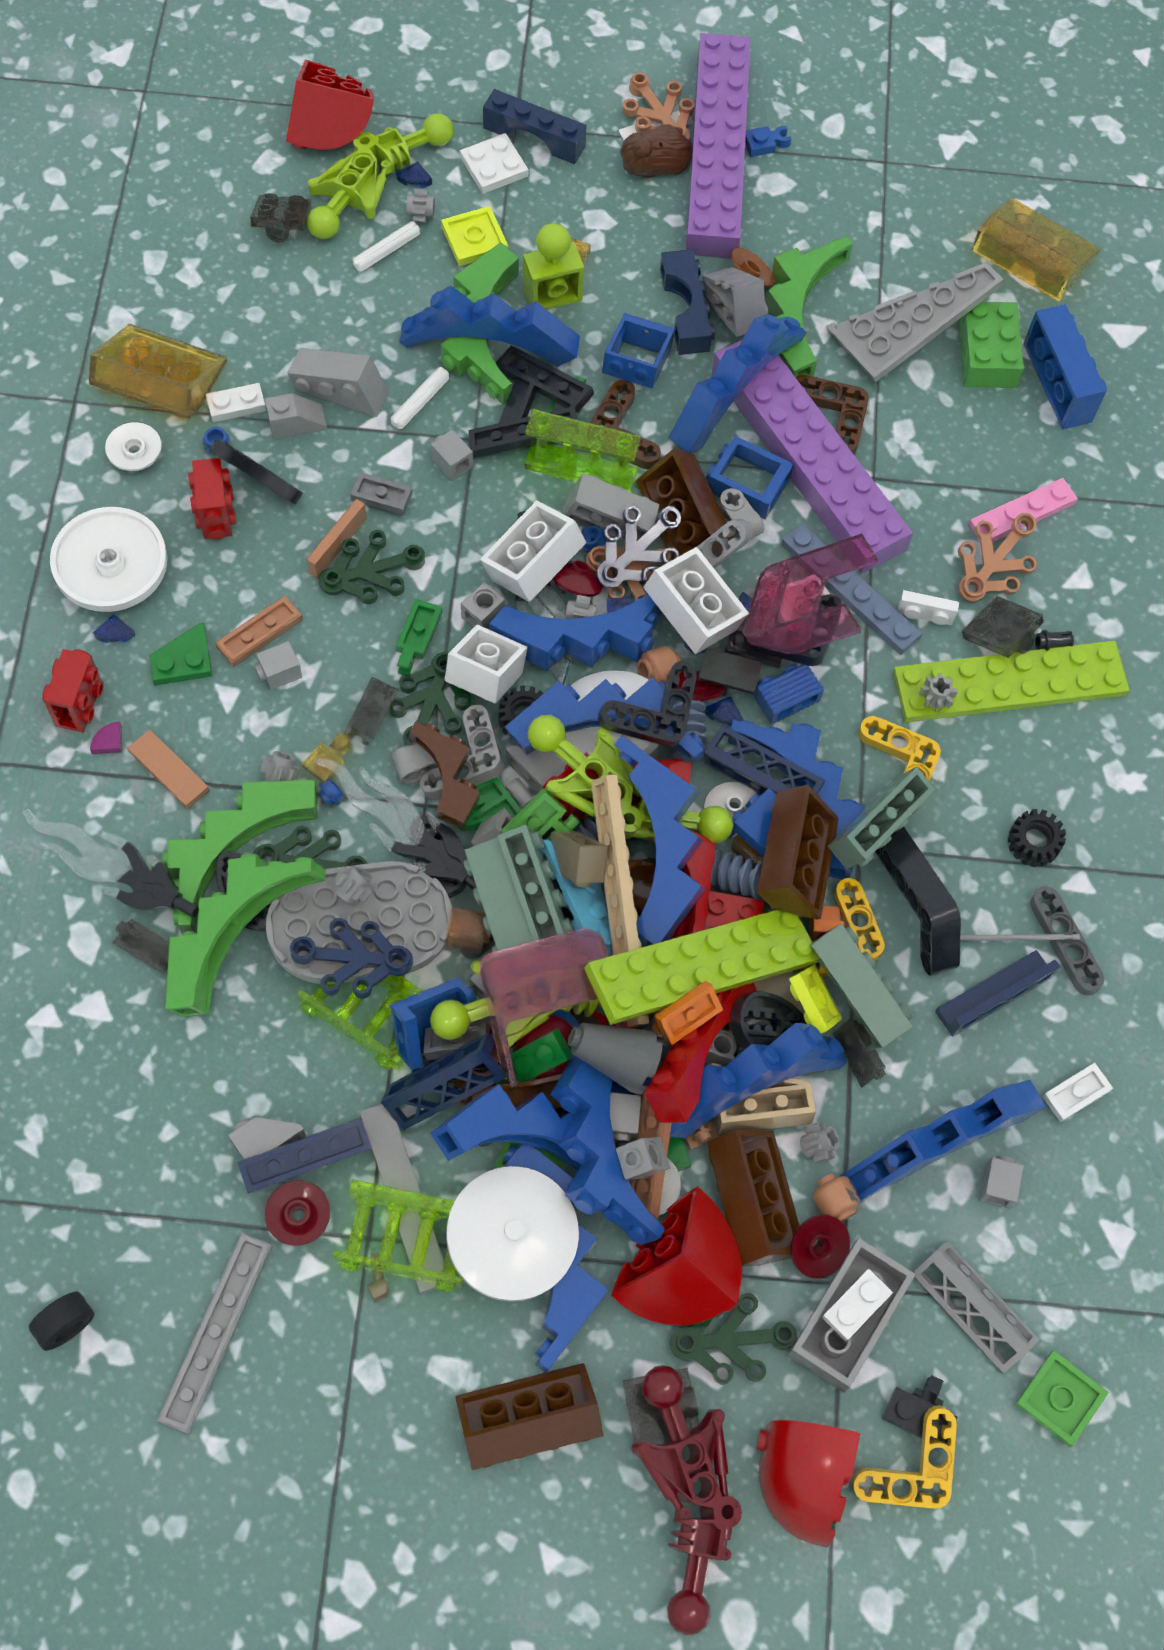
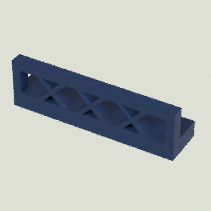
M721 725L704 752L705 764L761 795L768 788L775 794H777V791L794 788V782L804 779L815 784L812 790L818 795L825 783L824 779L724 725ZM725 735L735 741L737 749L725 752L717 746ZM754 751L761 755L763 763L751 766L745 763L743 754ZM779 765L786 768L788 777L779 780L771 777L768 769Z
M1035 950L938 1007L935 1012L951 1036L954 1037L1050 980L1058 971L1060 965L1056 960L1046 964L1039 952Z
M486 1033L389 1084L381 1101L382 1105L400 1127L405 1130L504 1079L506 1073L491 1055L495 1041L489 1033ZM483 1062L492 1072L487 1077L473 1074L474 1067ZM452 1078L467 1081L466 1088L462 1090L448 1087V1082ZM428 1091L442 1094L441 1100L437 1103L423 1100V1096ZM406 1104L417 1107L415 1114L407 1118L399 1106Z
M360 1117L237 1161L247 1193H251L370 1150L372 1147Z

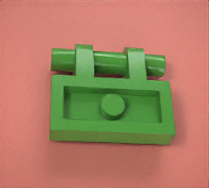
M543 788L501 830V833L525 824L534 829V832L539 831L541 837L551 827L555 829L554 832H574L573 829L580 823V820L574 814H571L565 821L561 820L560 818L566 812V808ZM551 835L546 840L551 841Z

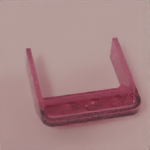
M858 534L766 567L759 575L749 615L743 629V635L749 644L787 654H800L805 650L861 633V627L845 603L818 611L825 583L829 579L877 563L878 559L863 534Z
M584 928L491 952L482 958L479 971L500 1066L506 1073L504 1079L511 1087L516 1086L517 1082L505 1032L506 1026L515 1020L598 999L584 967L588 962L610 957L603 937L595 930ZM627 1020L613 1024V1026L628 1028Z

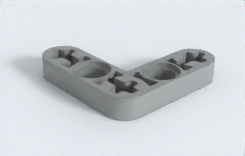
M731 520L697 546V548L719 574L716 567L750 541L752 527L746 520ZM740 527L742 530L739 533L740 537L732 538L729 541L726 537H731L736 532V528ZM715 541L720 542L723 547L722 554L719 557L712 553L711 547Z
M473 705L467 708L463 714V723L472 755L468 757L462 770H469L468 775L463 780H467L476 786L500 776L505 766L493 722L488 711L482 705ZM479 717L482 727H476L475 718ZM490 737V741L485 746L480 747L476 745L481 738ZM492 761V766L488 767V762ZM477 766L478 772L473 767ZM438 768L428 771L420 780V787L426 797L431 800L441 799L443 783ZM437 782V786L433 788V783Z

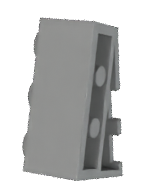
M734 267L703 275L706 301L736 337L746 334L754 318L768 315L764 295V280Z
M300 348L287 372L297 391L374 417L378 416L389 394V390L371 356Z
M583 473L565 496L560 513L575 520L578 526H583V529L588 526H597L600 530H604L608 525L615 524L621 529V537L619 539L625 540V521L622 514L627 507L634 505L641 511V518L637 521V539H639L655 524L660 504L651 501L645 496H638L626 491L621 486L604 482L594 475ZM628 510V517L635 519V512ZM608 529L609 537L615 538V530Z

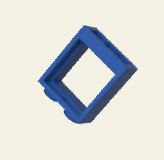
M624 313L605 351L602 373L653 389L671 351L675 328ZM626 342L658 352L654 364L618 353L623 343Z
M734 436L729 445L725 443L719 454L720 460L717 465H711L706 479L709 480L708 484L712 493L718 497L726 489L734 488L740 490L754 511L766 520L789 482L794 464ZM734 456L774 475L763 494H759L722 476Z

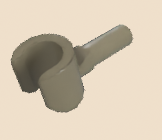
M374 1253L371 1257L374 1276L377 1281L367 1286L374 1302H378L389 1295V1288L382 1273L379 1253Z

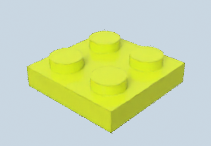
M490 206L441 220L442 230L459 266L473 263L500 242L508 248L507 241Z
M815 964L789 978L791 982L790 991L795 1000L801 1002L805 1010L804 1018L808 1025H813L820 1033H824L843 1019Z

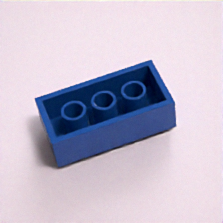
M1066 304L1037 310L1023 345L1059 424L1063 430L1092 423L1106 394L1107 387L1105 381L1098 374L1094 358L1090 357L1086 348L1085 338L1080 335L1076 327L1075 317L1073 314H1070Z

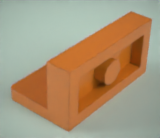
M704 981L656 1014L654 1017L657 1023L652 1026L653 1031L661 1034L665 1041L673 1045L721 1012L723 1008L712 984Z

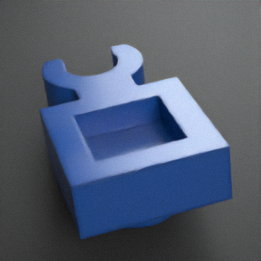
M769 126L746 130L745 143L750 156L775 153L776 146L780 148L789 147L792 138L791 136L784 137L787 135V126H780L775 131H770Z

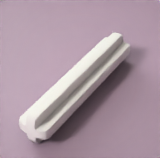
M410 221L352 259L354 267L359 272H362L417 237L420 234L419 226L414 221Z
M438 367L391 416V424L398 430L403 429L449 380V372L442 367Z

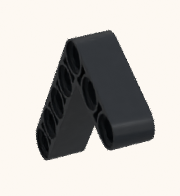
M902 827L900 830L894 831L890 835L892 839L885 846L877 849L875 853L920 920L921 962L927 975L932 976L960 966V912L953 897L905 827Z

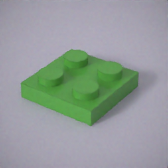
M1053 1350L1014 1405L1070 1448L1075 1444L1109 1392Z

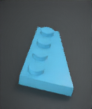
M543 840L545 848L541 849L542 855H546L552 865L555 877L551 879H557L563 892L564 907H567L573 914L574 919L571 923L586 956L598 959L613 956L608 910L601 889V883H592L591 887L574 886L573 881L561 875L552 841Z

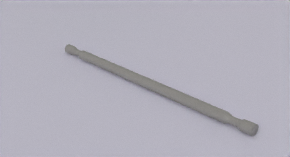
M1080 934L960 935V941L1080 940Z

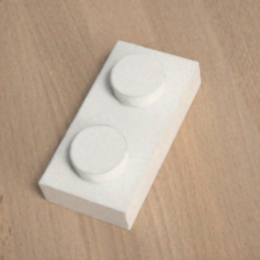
M260 383L206 394L212 422L266 411Z
M903 590L897 611L910 619L919 618L932 621L938 625H952L958 612L959 602Z
M1093 1063L1046 1092L1042 1097L1061 1123L1114 1088L1096 1063Z
M868 1269L822 1318L847 1341L893 1292Z

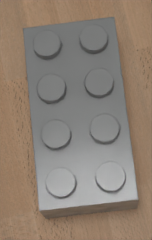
M858 1238L787 1356L844 1393L851 1387L916 1274ZM870 1269L893 1293L845 1341L822 1316Z

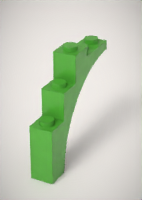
M846 236L839 240H832L827 245L816 250L811 249L804 255H802L798 248L778 254L774 258L772 269L778 284L768 290L766 305L770 315L778 319L792 317L803 328L802 308L808 294L818 281L832 269L849 261L853 245L849 237ZM805 335L802 341L790 346L779 354V357L795 378L800 375L814 377L817 359L809 347Z
M500 242L453 276L454 288L474 303L493 293L499 296L503 289L519 275V258ZM450 337L441 344V362L448 371L452 370L458 377L467 372L473 381H478L485 388L491 398H496L503 405L507 403L512 391V383L497 367L489 352L485 338Z
M315 780L242 782V793H237L238 810L205 811V822H200L201 839L168 840V851H163L162 862L169 870L177 889L183 894L182 898L199 907V898H203L207 887L216 874L217 860L223 853L228 851L236 852L251 839L273 828L293 822L317 819V788ZM177 908L173 909L174 926L178 925L181 934L186 931H195L197 916L192 918Z
M246 853L242 854L241 858L228 859L227 893L216 892L211 897L199 898L197 932L186 931L182 933V936L170 937L165 1010L180 1017L209 1014L212 990L219 968L230 946L243 928L263 908L282 895L302 886L325 881L326 869L308 857H300L295 859V862L289 863L280 861L267 863L259 858L257 854Z

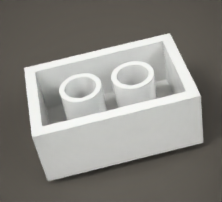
M536 500L482 556L480 561L493 582L530 602L586 544V541L575 520Z
M697 547L654 570L643 587L695 655L735 632L749 615V612Z

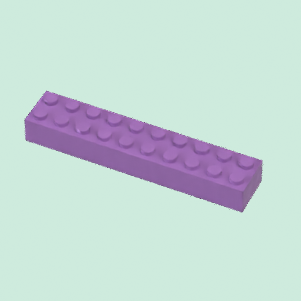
M700 33L686 250L693 249L694 255L731 258V252L738 248L740 244L751 38L747 36Z
M742 340L715 353L712 374L716 370L725 351L738 347ZM779 355L776 356L748 383L733 402L769 451L794 464L790 479L858 571L863 574L906 551L913 532Z

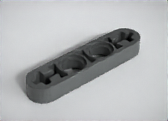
M1040 887L1036 890L1030 901L1036 918L1045 934H1058L1052 928V922L1057 920L1062 921L1067 926V933L1064 935L1080 934V940L1049 941L1075 989L1083 995L1095 994L1104 983V976L1059 893L1052 887ZM1042 896L1044 899L1052 901L1049 907L1046 903L1041 904L1039 902ZM1050 911H1051V913H1052L1053 915H1051L1049 918H1047V915H1048V914L1050 913ZM1068 947L1078 948L1082 958L1077 961L1070 959L1067 956L1066 949ZM1084 963H1086L1087 966L1084 969H1082L1081 966ZM1085 975L1088 978L1093 977L1095 979L1092 985L1089 982L1084 983L1082 981Z

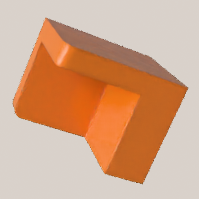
M823 906L821 919L815 920L810 918L811 941H815L838 924L844 926V921H840L839 907Z

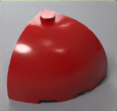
M305 59L296 79L286 142L292 143V146L298 149H307L309 147L319 150L335 149L350 143L361 134L369 121L374 102L372 91L367 88L366 90L362 89V82L350 75H347L345 79L338 76L336 69Z
M697 1186L667 1209V1212L670 1214L661 1223L665 1229L660 1239L644 1245H639L638 1243L635 1245L640 1250L633 1258L631 1264L628 1262L623 1264L614 1284L611 1296L626 1309L647 1320L668 1325H691L709 1320L724 1311H730L738 1304L742 1279V1263L735 1236L717 1205Z
M773 1420L766 1425L765 1430L760 1429L756 1444V1450H761L759 1462L760 1489L770 1513L787 1532L802 1541L814 1545L828 1547L831 1544L836 1531L831 1529V1525L840 1522L847 1498L840 1496L843 1485L847 1486L849 1479H852L860 1433L827 1425L793 1420Z

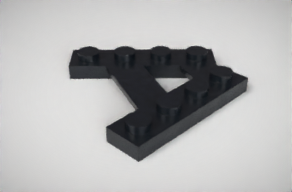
M511 345L495 363L504 375L515 380L512 391L498 424L469 430L470 449L473 451V458L580 435L577 413L594 395L591 386ZM536 392L555 401L551 412L527 417Z

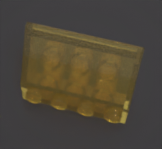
M1012 198L995 210L978 229L972 251L1060 302L1099 253L1100 248Z
M129 323L90 354L89 384L99 387L102 391L124 396L128 400L147 404L153 409H161L173 413L176 417L189 419L202 407L206 394L211 391L223 370L227 357Z

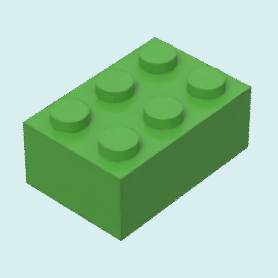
M981 302L958 320L964 387L1017 388L1024 371L1018 303Z

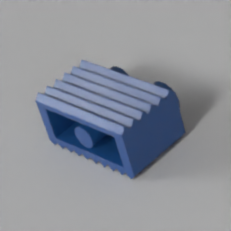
M792 664L775 678L767 676L761 679L756 686L754 698L769 722L774 724L800 710L808 708L810 705L818 703L821 700L824 689L809 666Z

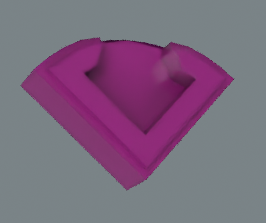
M120 721L104 726L95 734L90 746L92 754L122 752V725Z

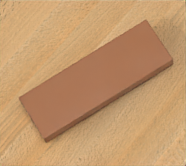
M356 499L308 556L307 563L310 575L318 579L322 571L328 567L342 550L343 541L351 538L367 519L363 502Z
M283 596L215 642L216 648L235 667L302 621V614L286 596Z
M150 729L127 747L128 752L187 810L210 791L209 787Z

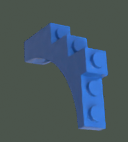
M453 286L437 291L432 295L430 307H426L414 316L406 318L401 326L402 332L400 337V343L407 348L424 341L447 337H475L496 340L524 348L541 356L556 367L577 358L580 336L536 301L516 311L494 293L474 303Z
M763 315L754 318L740 345L725 351L712 377L696 384L668 438L689 453L702 449L717 423L748 383L781 352L802 341L807 331L801 328L800 323L792 317L778 319L772 315Z
M648 593L634 603L616 611L593 617L574 619L546 618L524 613L505 605L489 623V630L527 646L525 660L547 671L555 662L558 663L562 659L564 653L593 667L599 658L606 656L609 649L638 662L643 652L646 653L652 649L655 641L652 637L653 629L656 627L659 617L663 612Z
M652 677L625 700L624 698L627 695L617 683L611 685L605 679L583 699L578 701L580 696L569 684L565 687L558 681L506 725L505 728L507 734L528 755L536 750L529 742L527 733L530 723L537 717L552 715L560 719L565 727V732L568 733L589 727H602L598 722V713L601 707L611 700L660 712L665 683L663 681L658 683ZM673 698L669 699L670 707H673ZM614 710L609 711L610 721L614 722L616 718H619L615 716ZM628 713L624 718L626 719L624 722L625 726H627V721L630 717V714ZM634 718V725L637 729L642 731L649 729V722L646 718ZM656 721V727H655V729L653 730V733H655V734H656V732H657L658 729H659V728H657V726L659 725V722H657V721ZM668 726L665 730L668 731L669 737H673L675 734L673 727ZM686 731L682 740L673 746L694 764L704 757V750L702 749L704 743L694 732L689 734Z
M733 720L731 726L733 731L825 780L818 796L839 817L836 837L865 809L866 806L860 805L854 800L837 799L843 767L836 766L829 761H815L821 733L820 729H815L809 724L803 723L798 725L793 723L790 733H787L777 727L765 728L747 720ZM728 739V743L736 745L734 740ZM780 765L776 766L788 776L786 768ZM806 779L794 782L797 787L808 784L813 789L815 784ZM832 854L828 877L840 880L849 878L853 867L846 869L838 858Z
M795 1023L769 1046L751 1044L725 1067L707 1065L703 1068L698 1104L687 1123H672L670 1137L687 1138L705 1123L731 1106L787 1079L809 1072L841 1069L848 1063L843 1055L844 1049L842 1045L833 1037L822 1036L820 1031L813 1025Z
M573 1055L550 1094L560 1103L562 1108L573 1114L558 1145L567 1152V1155L572 1160L581 1164L565 1196L574 1202L577 1209L587 1215L601 1211L607 1220L619 1226L627 1233L629 1239L639 1245L660 1239L665 1228L646 1209L633 1190L629 1180H625L616 1152L610 1119V1092L613 1080Z
M498 1084L480 1094L430 1132L448 1161L479 1145L495 1142H514L531 1145L550 1152L571 1165L576 1171L581 1166L580 1163L572 1160L567 1155V1152L558 1145L573 1114L564 1110L561 1114L557 1115L552 1103L543 1092L524 1101L515 1108L509 1095Z

